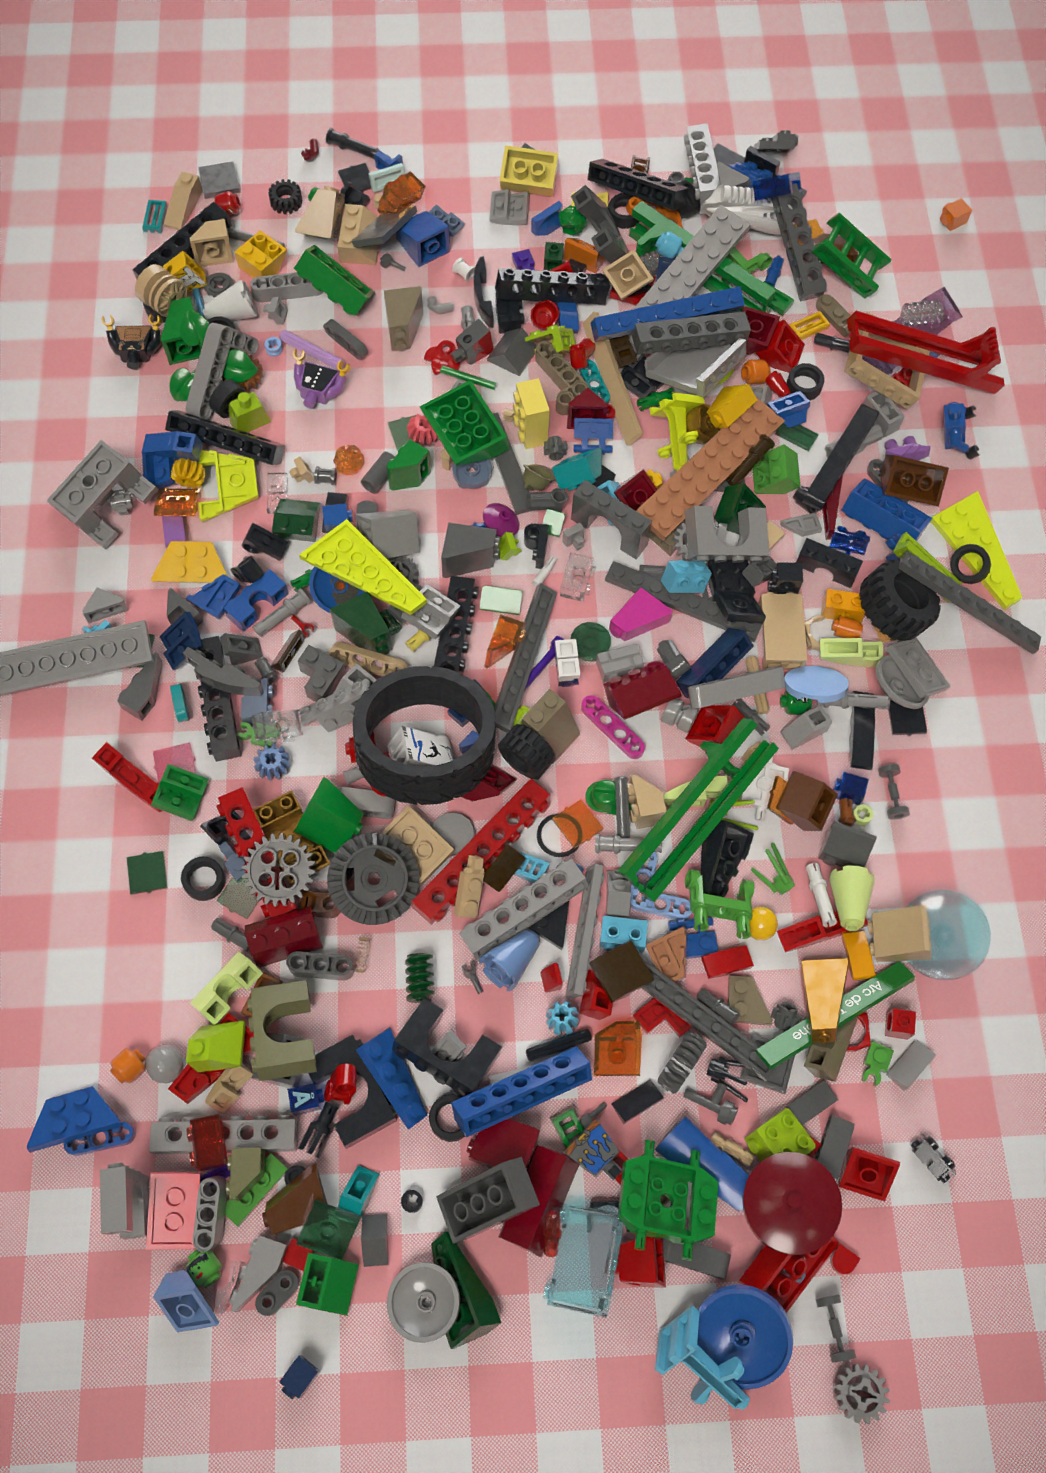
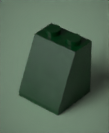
M368 591L330 608L334 629L353 644L384 655L392 650L390 631Z

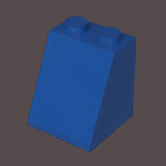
M428 211L416 214L396 232V239L418 268L449 253L448 225Z

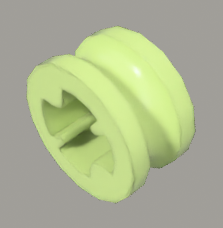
M864 804L858 805L853 811V816L856 818L854 823L858 826L867 825L873 818L872 809ZM861 811L866 813L864 816L867 817L864 819L859 818Z

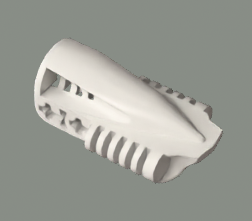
M719 185L701 205V214L711 217L717 208L722 205L750 223V229L781 235L770 197L773 190ZM766 197H768V200L771 201L770 203H767V200H765Z

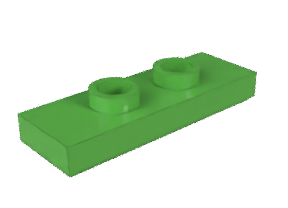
M270 1153L265 1159L264 1177L239 1202L229 1199L226 1203L225 1215L239 1227L281 1180L288 1168Z

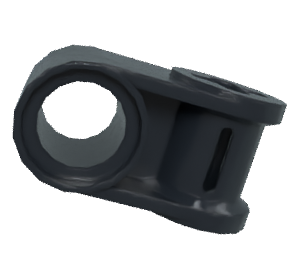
M245 556L237 567L230 569L235 578L242 583H253L264 574V571L252 556Z

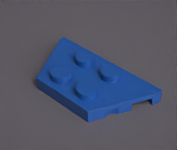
M93 1086L45 1100L27 1143V1150L31 1153L122 1125Z

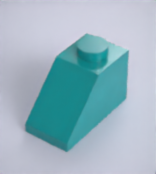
M358 1165L341 1194L335 1217L357 1226L367 1208L380 1174Z

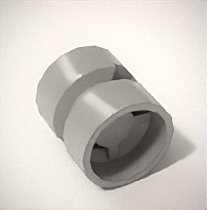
M676 698L669 701L661 721L671 726L676 724L677 729L689 733L699 708L692 709L690 704L685 706L683 701Z

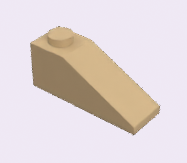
M181 172L174 185L164 222L165 227L179 230L186 224L203 192L198 175Z

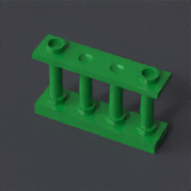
M839 212L826 223L832 228L828 239H824L813 248L812 253L865 299L876 292L879 287L873 281L877 270L889 264L892 259ZM838 234L846 241L841 251L833 245ZM851 246L859 252L854 263L846 257ZM864 258L872 264L868 274H865L860 269Z

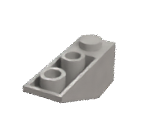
M258 1236L257 1240H253L249 1249L251 1258L248 1265L244 1264L239 1279L242 1282L239 1290H234L230 1300V1304L233 1305L231 1311L239 1312L281 1271L283 1266L282 1260L288 1245L262 1236Z

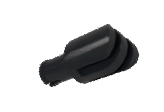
M326 1101L317 1121L310 1123L298 1147L300 1150L306 1147L315 1129L306 1153L311 1155L322 1134H324L315 1152V1157L318 1159L332 1133L329 1126L339 1109L337 1106H333Z

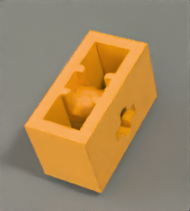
M827 589L822 600L821 615H824L825 619L832 620L843 616L857 620L861 624L865 617V610L861 607L862 600L859 599V593Z

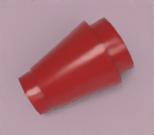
M774 371L766 377V385L777 396L782 398L791 394L781 373Z

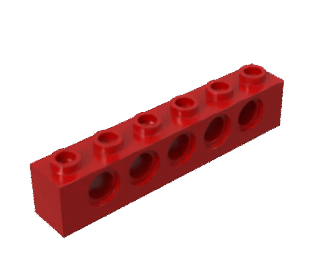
M243 787L218 797L220 804L216 805L220 816H225L228 821L225 828L229 837H235L237 844L234 845L238 857L243 856L244 858L249 857L248 849H257L254 844L255 841L263 844L262 837L264 834ZM236 810L244 813L240 820H234L231 814ZM249 830L253 835L249 840H243L240 838L242 831ZM272 852L264 855L263 860L265 864L273 862L274 856ZM278 867V868H274V872H276V873L278 874V879H277V883H276V886H275V889H276V890H279V886H280V885H279V873H280V870H279V867ZM271 875L269 879L265 881L261 880V883L264 887H267L272 883ZM264 897L262 899L264 904L260 906L265 918L297 910L296 905L290 899L287 900V906H283L282 902L279 901L278 906L274 907L273 901L269 905H265Z

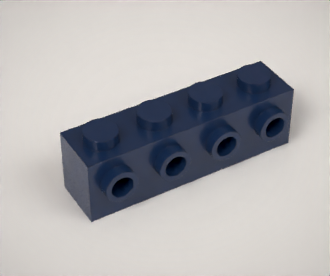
M728 628L691 666V669L676 681L684 697L690 698L688 687L723 679L754 647L746 631Z

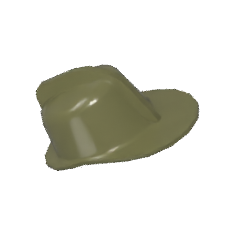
M539 464L523 465L525 470L522 480L525 482L524 488L526 490L543 491L551 481H556L553 470Z

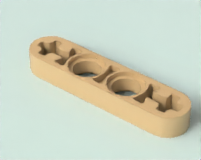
M343 642L334 643L328 652L330 656L344 662L346 666L353 667L358 664L367 672L380 676H385L391 672L395 673L397 668L399 670L408 668L407 663L401 659ZM354 655H360L363 661H357ZM373 661H380L383 667H377Z

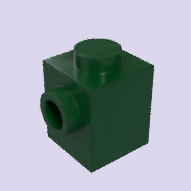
M546 242L544 270L550 271L562 265L564 243Z

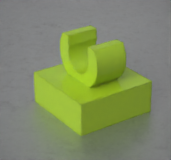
M505 532L500 538L499 556L501 560H508L512 555L517 556L522 551L520 548H517L516 545L519 543V540L514 538L513 533Z

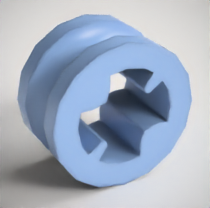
M277 337L266 339L264 345L267 354L270 356L280 355L283 350L281 340Z

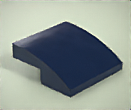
M184 612L159 636L167 649L163 654L172 670H177L186 661L183 652L187 647L194 651L201 647L200 633L190 612Z

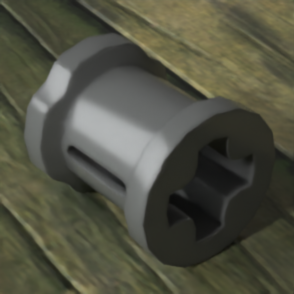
M316 466L314 472L315 484L322 482L336 485V468L331 470Z

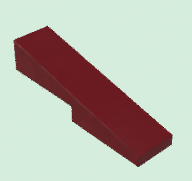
M843 475L822 508L826 540H831L835 530Z

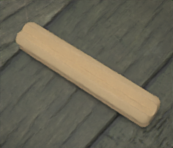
M756 656L746 658L745 662L748 673L760 670ZM766 693L754 695L758 713L767 714L770 708Z

